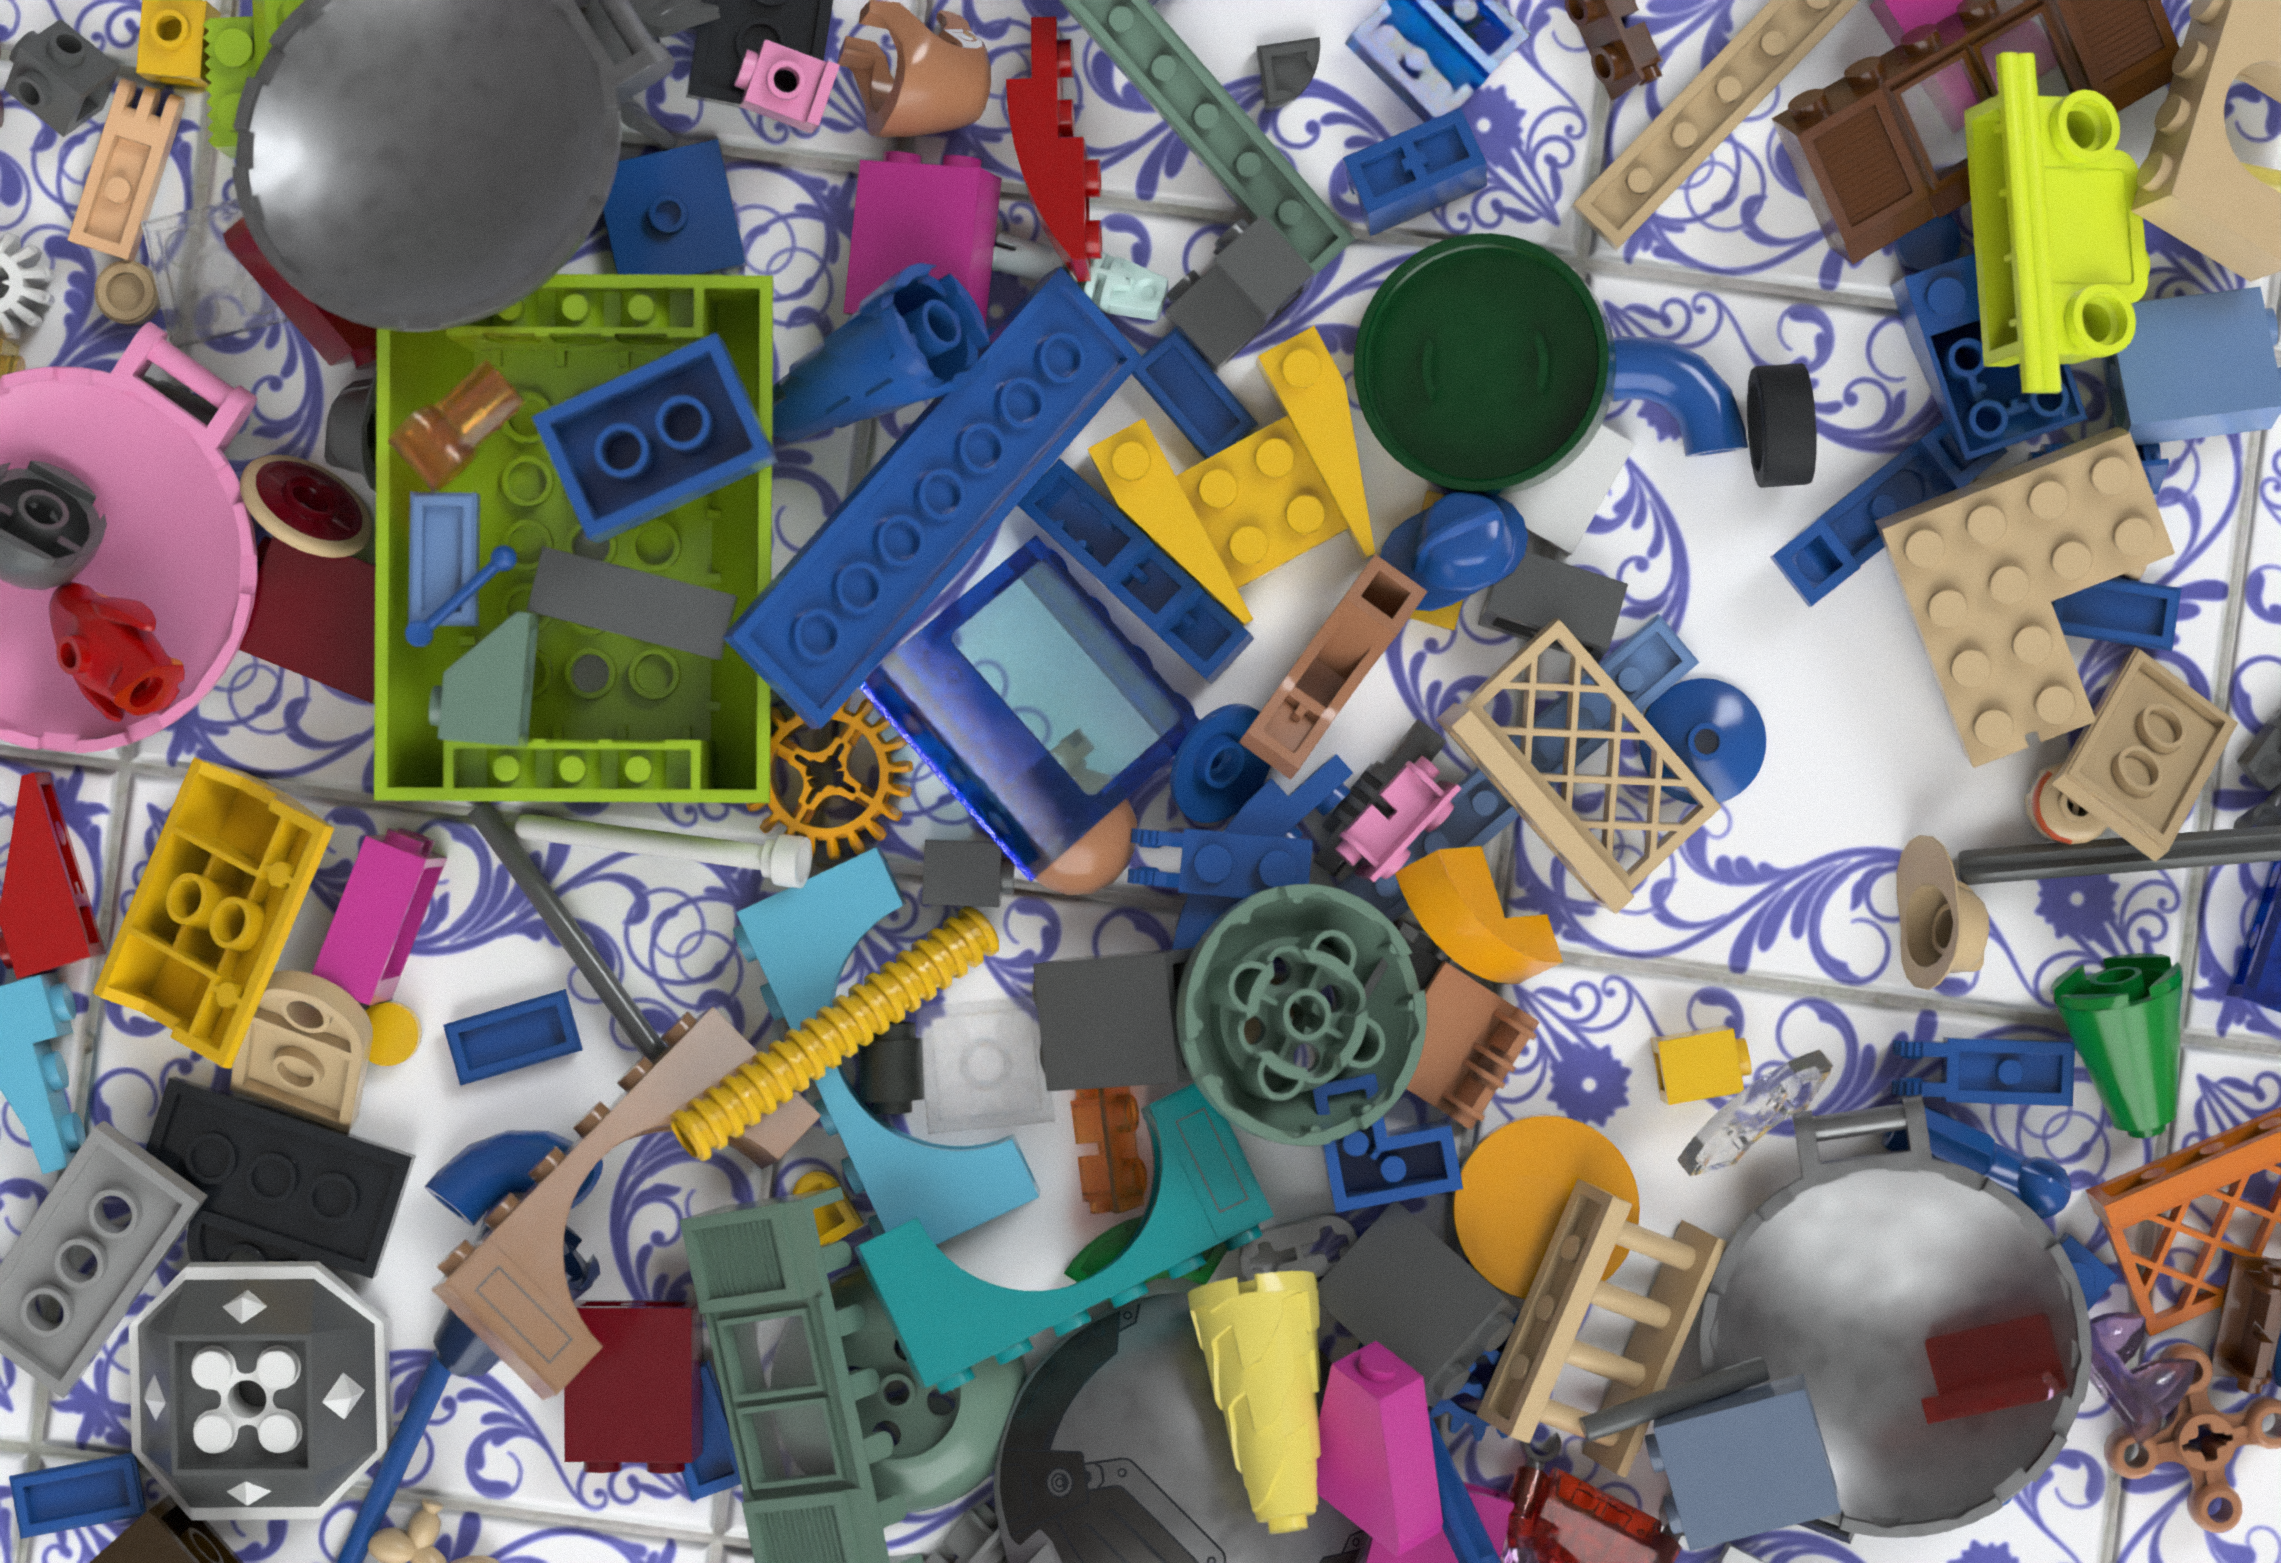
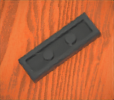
M543 546L527 611L722 660L726 641L722 636L730 629L738 596Z

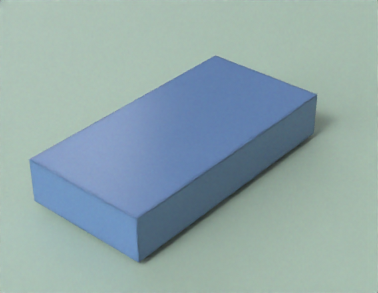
M410 492L409 624L417 620H426L479 572L480 494ZM479 590L439 626H479Z

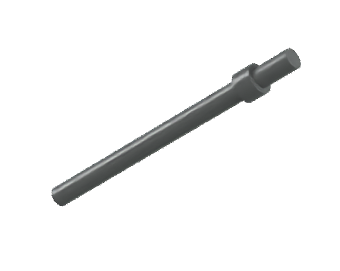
M486 801L468 814L471 821L641 1056H645L652 1063L667 1046L660 1039L654 1028L492 804Z

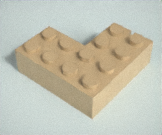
M2120 426L1875 521L1961 747L1973 768L2028 748L2029 746L2024 735L2033 732L2040 742H2044L2096 722L2051 602L2175 554L2131 434Z

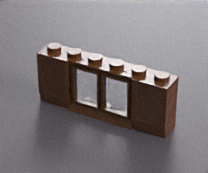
M1963 0L1956 7L1957 12L1936 24H1925L1908 31L1900 39V45L1881 56H1870L1854 62L1844 71L1843 78L1823 89H1811L1794 97L1788 103L1787 110L1771 119L1829 247L1851 264H1855L1935 217L1940 219L1971 201L1964 110L1998 95L1996 55L2000 53L2035 54L2038 96L2065 97L2079 90H2092L2106 97L2116 112L2123 110L2171 82L2174 75L2172 63L2180 47L2161 0Z

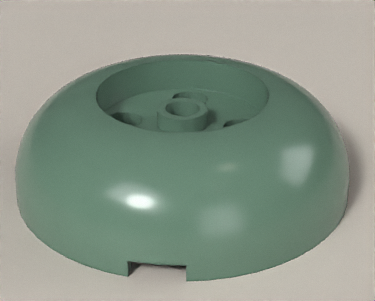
M1292 884L1260 891L1244 898L1220 915L1203 933L1186 963L1180 981L1176 1006V1026L1182 1056L1189 1074L1208 1103L1233 1125L1251 1135L1275 1143L1295 1146L1329 1144L1331 1141L1343 1138L1359 1129L1365 1130L1385 1115L1401 1097L1416 1071L1423 1050L1427 1025L1425 990H1419L1415 970L1409 958V954L1412 951L1398 929L1383 913L1360 897L1341 889L1316 884ZM1275 957L1281 959L1286 966V977L1278 985L1270 983L1275 976L1273 966ZM1383 957L1388 967L1366 1001L1363 985ZM1327 985H1331L1336 1000L1337 1009L1332 1013L1328 1000L1320 993ZM1291 1006L1294 1009L1293 1021L1292 1018L1289 1016ZM1254 1017L1260 1024L1261 1033L1257 1041L1248 1044L1244 1035L1245 1022ZM1301 1044H1308L1315 1053L1314 1064L1308 1070L1305 1067H1299L1294 1064V1052ZM1375 1072L1379 1091L1368 1100L1365 1089L1327 1096L1330 1114L1317 1115L1312 1089L1324 1085L1330 1080Z
M861 1264L852 1266L834 1275L828 1280L834 1308L858 1304L863 1308L866 1316L865 1325L861 1330L841 1337L847 1367L874 1368L880 1380L877 1392L855 1401L862 1435L873 1432L874 1427L882 1421L895 1423L901 1432L900 1440L893 1446L892 1454L869 1465L876 1499L881 1496L900 1494L907 1502V1513H915L935 1509L961 1498L979 1486L995 1470V1461H997L1000 1440L1008 1414L1019 1389L1027 1378L1024 1355L1000 1366L994 1355L972 1365L971 1368L976 1378L951 1390L956 1399L954 1409L946 1414H937L931 1410L928 1404V1396L934 1389H937L936 1384L920 1389L907 1360L897 1354L895 1350L896 1337ZM802 1315L792 1317L781 1338L773 1369L772 1388L816 1383ZM893 1380L903 1381L909 1388L908 1398L904 1401H901L898 1397L889 1398L885 1391L889 1382ZM821 1404L775 1410L782 1437L800 1467L808 1475L835 1472Z

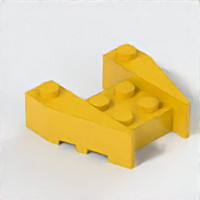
M1315 326L1257 356L1255 364L1284 417L1175 476L1144 418L1087 448L1088 455L1118 510L1242 626L1251 623L1253 617L1238 589L1347 531L1362 561L1369 559L1375 554L1345 381Z

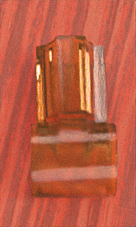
M485 359L435 405L429 403L407 418L392 433L388 443L432 492H436L460 475L477 456L475 449L494 432L499 430L527 402L494 365Z

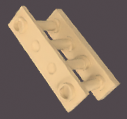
M1577 1179L1476 1416L1509 1437L1529 1444L1539 1422L1585 1438L1579 1418L1591 1413L1550 1399L1564 1363L1613 1380L1600 1410L1664 1389L1727 1245V1241L1684 1220H1681L1674 1239L1626 1221L1633 1204L1596 1185ZM1615 1244L1663 1262L1648 1298L1600 1280ZM1590 1304L1638 1321L1623 1357L1575 1339ZM1650 1421L1591 1442L1586 1441L1582 1454L1616 1475L1626 1478L1635 1456L1642 1447L1643 1438Z

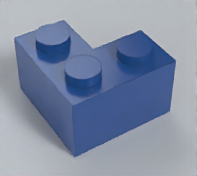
M1375 1072L1330 1080L1326 1084L1312 1089L1317 1115L1330 1114L1327 1096L1365 1089L1368 1100L1379 1091ZM1382 1116L1365 1130L1359 1129L1343 1138L1331 1141L1329 1144L1321 1145L1332 1205L1336 1213L1463 1189L1452 1127L1446 1119L1386 1130L1384 1116Z

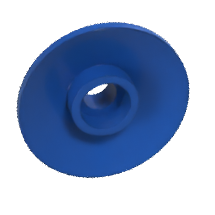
M1709 678L1682 681L1670 687L1657 698L1644 715V718L1718 803L1727 801L1744 791L1756 778L1761 769L1766 753L1767 741L1764 722L1757 707L1749 697L1731 684ZM1702 729L1712 731L1717 738L1716 748L1709 754H1703L1695 747V736ZM1639 740L1641 760L1648 776H1650L1652 749L1644 740ZM1663 763L1662 777H1675ZM1661 786V790L1670 797L1684 803L1698 805L1697 801L1684 787Z
M1239 703L1222 706L1203 717L1182 741L1171 768L1170 792L1177 809L1189 819L1199 823H1214L1224 820L1237 813L1243 804L1264 783L1271 766L1239 743L1260 713L1256 708Z

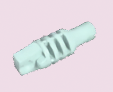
M1003 230L1000 231L996 240L1000 246H994L992 271L1004 272L1038 283L1048 272L1057 267H1062L1102 312L1158 320L1168 293V278L1125 258L1110 256L1108 253L1102 252V259H1091V281L1078 282L1059 257L1054 247L1014 236Z

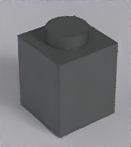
M925 840L922 904L999 908L1001 906L1002 894H1014L1015 856H1004V842Z

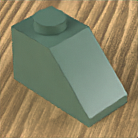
M525 612L514 613L444 672L443 686H433L429 707L430 724L439 726L438 739L528 747L539 615Z

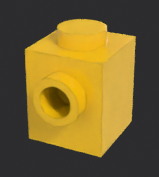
M142 0L136 73L150 83L207 88L211 82L205 75L211 69L204 63L210 56L204 50L209 43L203 37L209 30L203 24L208 18H220L221 13L210 3L202 0Z

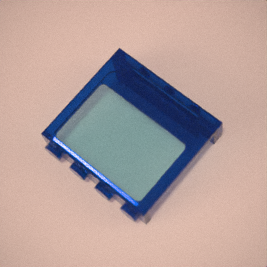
M1037 535L880 662L858 686L1030 882L1177 753L1189 731L1200 721L1195 715L1191 703L1169 686L1154 669L1148 654L1141 647L1131 643L1111 620L1104 604L1086 592L1071 575L1064 559L1056 551L1048 548Z

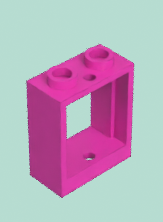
M400 827L398 831L388 828L385 835L365 836L314 966L313 975L336 984L349 993L356 1001L369 1006L393 999L448 858L432 851L435 840Z

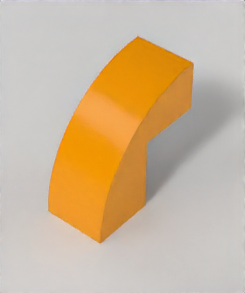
M1482 846L1438 849L1395 873L1407 904L1425 932L1446 955L1471 973L1497 983L1519 984L1563 962L1547 914L1505 918Z

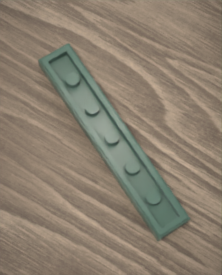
M1058 0L1253 222L1263 215L1314 270V276L1355 239L1148 0Z

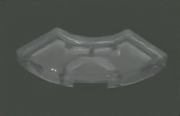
M1816 1050L1797 1057L1767 1073L1724 1105L1691 1139L1677 1161L1689 1176H1697L1737 1164L1746 1151L1767 1131L1791 1117L1792 1113L1807 1110L1832 1071L1833 1064L1821 1050Z

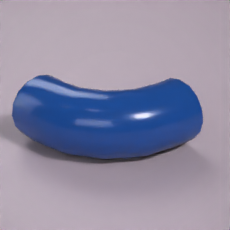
M1613 337L1616 351V379L1612 402L1631 399L1650 400L1664 407L1677 421L1683 439L1685 457L1713 455L1748 448L1746 429L1733 391L1704 357L1665 338Z
M506 1130L468 1144L436 1171L424 1187L455 1216L470 1226H475L500 1197H505L510 1192L513 1195L525 1193L535 1183L528 1173L552 1148L556 1146L564 1153L574 1142L550 1131ZM602 1159L586 1176L578 1189L570 1209L582 1203L596 1186L602 1174Z

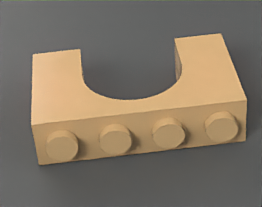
M2193 0L2189 9L2191 21L2183 46L2178 50L2172 63L2174 75L2166 100L2159 108L2154 120L2156 132L2148 157L2142 163L2136 180L2139 186L2131 211L2251 282L2281 271V193L2254 177L2238 160L2227 136L2224 108L2229 87L2234 79L2253 86L2281 103V0Z

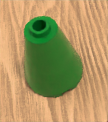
M2137 953L2103 958L2105 970L2089 975L2085 974L2084 964L2071 968L2058 976L2051 985L2054 1002L2113 1127L2121 1131H2127L2128 1135L2132 1138H2149L2163 1133L2167 1129L2166 1124L2177 1117L2183 994L2181 965L2177 962L2172 967L2171 958L2167 955Z

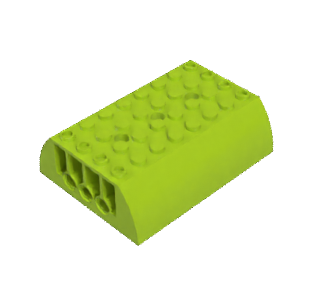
M555 274L544 285L523 300L499 313L476 322L431 331H395L377 328L374 801L770 803L771 687L727 642L723 658L718 660L527 611L543 546L576 554V539L584 531L532 416L717 333L725 342L773 448V275ZM772 465L610 538L609 552L602 561L736 595L738 599L731 622L732 626L772 581ZM410 492L480 494L479 571L491 561L490 557L493 550L501 545H507L514 549L517 555L516 564L509 571H499L479 589V626H438L433 630L434 637L429 645L425 647L413 646L407 641L405 635L406 628L409 625ZM525 612L539 615L528 747L438 739L439 726L430 724L429 707L433 686H443L444 672L514 613ZM588 655L601 657L609 669L607 683L596 692L582 690L574 678V670L577 663Z

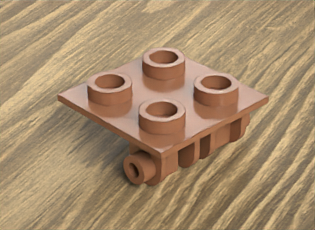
M1443 961L1425 988L1427 1003L1425 1041L1416 1071L1406 1089L1472 1130L1478 1120L1483 1122L1486 1116L1482 1113L1498 1087L1501 1089L1505 1087L1506 1084L1502 1081L1509 1071L1514 1073L1516 1069L1513 1066L1514 1062L1529 1038L1533 1041L1537 1035L1533 1032L1540 1022Z

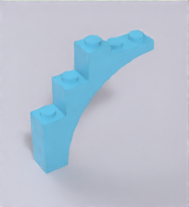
M57 972L41 974L0 986V1090L23 1124L42 1174L67 1168L86 1140L82 1121L76 1112L70 1113L63 1088L69 1086L66 1063L58 1050L52 1051L50 1039L74 1033L70 1020L76 1018V1005L73 994L66 982H59Z

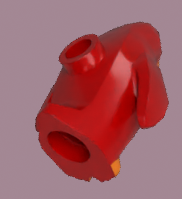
M70 581L56 588L49 602V616L56 644L57 660L61 669L73 676L82 694L107 719L115 722H120L124 718V710L131 715L142 716L169 707L180 692L177 685L184 680L185 671L182 661L169 657L152 631L156 629V619L153 611L142 601L109 597L81 583Z

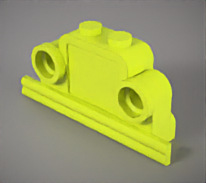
M2003 52L1996 55L1998 95L1964 110L1984 367H2009L2020 364L2022 393H2058L2062 391L2059 364H2077L2092 358H2103L2124 350L2134 336L2136 317L2131 303L2140 300L2145 294L2150 272V257L2145 247L2143 218L2131 211L2139 186L2136 180L2139 169L2129 154L2115 149L2120 137V121L2115 108L2106 97L2092 90H2079L2065 97L2038 96L2035 54Z

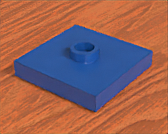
M718 139L618 161L615 179L603 208L617 274L709 275L748 266L722 149Z

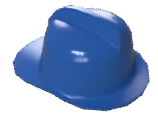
M1460 491L1445 495L1431 507L1408 518L1392 530L1382 546L1380 557L1428 591L1415 610L1434 611L1450 606L1488 586L1496 584L1513 573L1525 556L1528 534L1524 518L1509 501L1498 495H1482L1476 492Z

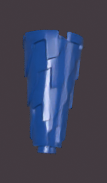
M914 264L892 275L884 284L860 302L859 309L848 317L846 323L793 362L789 367V372L773 385V435L787 442L801 441L835 427L841 429L861 420L898 411L919 401L933 399L946 393L962 390L975 382L983 374L989 360L988 358L979 362L978 350L989 345L990 342L984 319L969 292L950 273L939 280L928 275L930 270L937 267L932 264Z

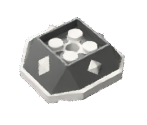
M319 1261L190 1262L128 1326L132 1453L191 1520H318L378 1460L391 1444L389 1319L369 1302L365 1303L345 1282ZM250 1380L258 1383L265 1391L266 1405L255 1407L247 1404L240 1396L239 1382Z

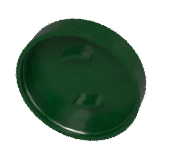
M1494 233L1461 235L1437 242L1412 255L1399 265L1376 291L1362 318L1357 334L1354 351L1355 388L1364 418L1381 446L1406 469L1431 483L1456 492L1468 491L1482 495L1510 494L1541 484L1557 475L1569 466L1593 440L1608 412L1614 392L1616 379L1615 342L1610 323L1597 296L1589 285L1555 254L1525 239Z

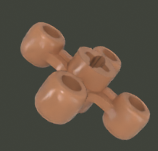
M2175 1343L2168 1346L2160 1354L2157 1362V1373L2161 1382L2172 1392L2175 1399V1410L2168 1416L2165 1426L2157 1430L2145 1431L2135 1426H2122L2113 1430L2107 1436L2104 1443V1458L2108 1466L2115 1473L2128 1479L2143 1478L2149 1475L2156 1465L2163 1462L2182 1464L2189 1471L2192 1478V1489L2187 1498V1510L2191 1519L2204 1530L2212 1533H2224L2233 1529L2239 1523L2243 1514L2240 1496L2228 1484L2225 1477V1465L2232 1459L2236 1448L2242 1445L2254 1444L2265 1449L2281 1448V1400L2271 1396H2259L2250 1400L2243 1410L2236 1413L2218 1411L2211 1405L2207 1396V1386L2213 1376V1366L2209 1356L2201 1348L2190 1343ZM2190 1359L2192 1362L2191 1372L2186 1377L2179 1378V1365L2183 1361ZM2274 1413L2275 1423L2273 1427L2263 1432V1419L2267 1415ZM2202 1425L2212 1432L2211 1435L2201 1439L2202 1449L2198 1450L2188 1443L2189 1440L2198 1437V1426ZM2137 1443V1456L2133 1460L2125 1461V1449L2129 1445ZM2220 1497L2222 1502L2220 1510L2215 1514L2209 1515V1503L2213 1499Z

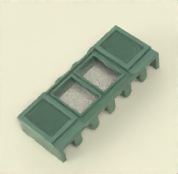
M841 1187L725 1205L679 1220L699 1312L704 1315L715 1360L716 1376L720 1383L729 1424V1435L733 1443L743 1488L744 1502H742V1508L755 1563H924L922 1553L889 1556L883 1528L897 1523L906 1517L907 1502L900 1494L881 1496L876 1499L869 1465L892 1454L893 1439L887 1431L871 1432L862 1435L855 1401L877 1392L880 1384L879 1375L874 1368L855 1369L848 1372L841 1337L861 1330L865 1325L866 1316L863 1308L858 1304L834 1308L827 1273L848 1266L852 1259V1252L849 1244L845 1241L820 1244L813 1209L843 1200Z

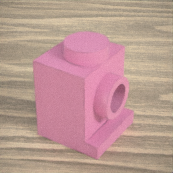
M765 39L758 53L747 49L734 83V86L745 90L739 107L812 134L820 124L840 65L831 61L819 60ZM779 70H788L793 73L797 80L796 89L792 92L780 91L774 84V74Z

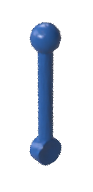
M507 545L496 547L491 553V561L426 620L413 621L407 626L405 632L407 641L417 647L429 645L433 640V630L499 571H509L515 566L517 555L514 549Z

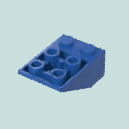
M1975 253L1903 277L1890 285L1910 347L1964 461L2088 419L2070 364H2059L2062 391L2058 393H2022L2020 364L2009 367H1984Z

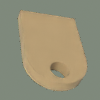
M293 970L273 972L233 1063L230 1090L349 1134L359 1116L373 1040V1029L368 1015L349 993L324 978ZM304 1002H306V1003H308V1004L314 1006V1007L317 1008V1009H314V1008L309 1007V1006L306 1005Z

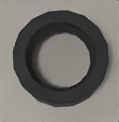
M1803 363L1754 367L1750 371L1747 392L1748 440L1754 478L1760 488L1807 485L1813 481L1817 454L1815 404L1809 372Z

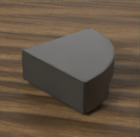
M1320 37L1257 46L1256 52L1265 113L1283 108L1296 100L1306 90L1318 66Z

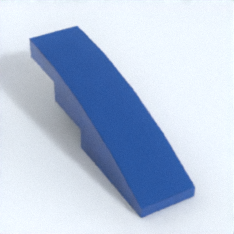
M1059 458L1017 504L1024 513L1209 684L1212 685L1255 639L1248 630L1205 593L1190 576L1158 549L1144 533L1062 459Z

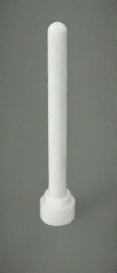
M523 814L515 822V831L523 839L761 870L762 876L771 878L774 885L803 888L809 877L812 864V845L810 839L794 835L780 834L776 840L768 839L763 845L534 814Z

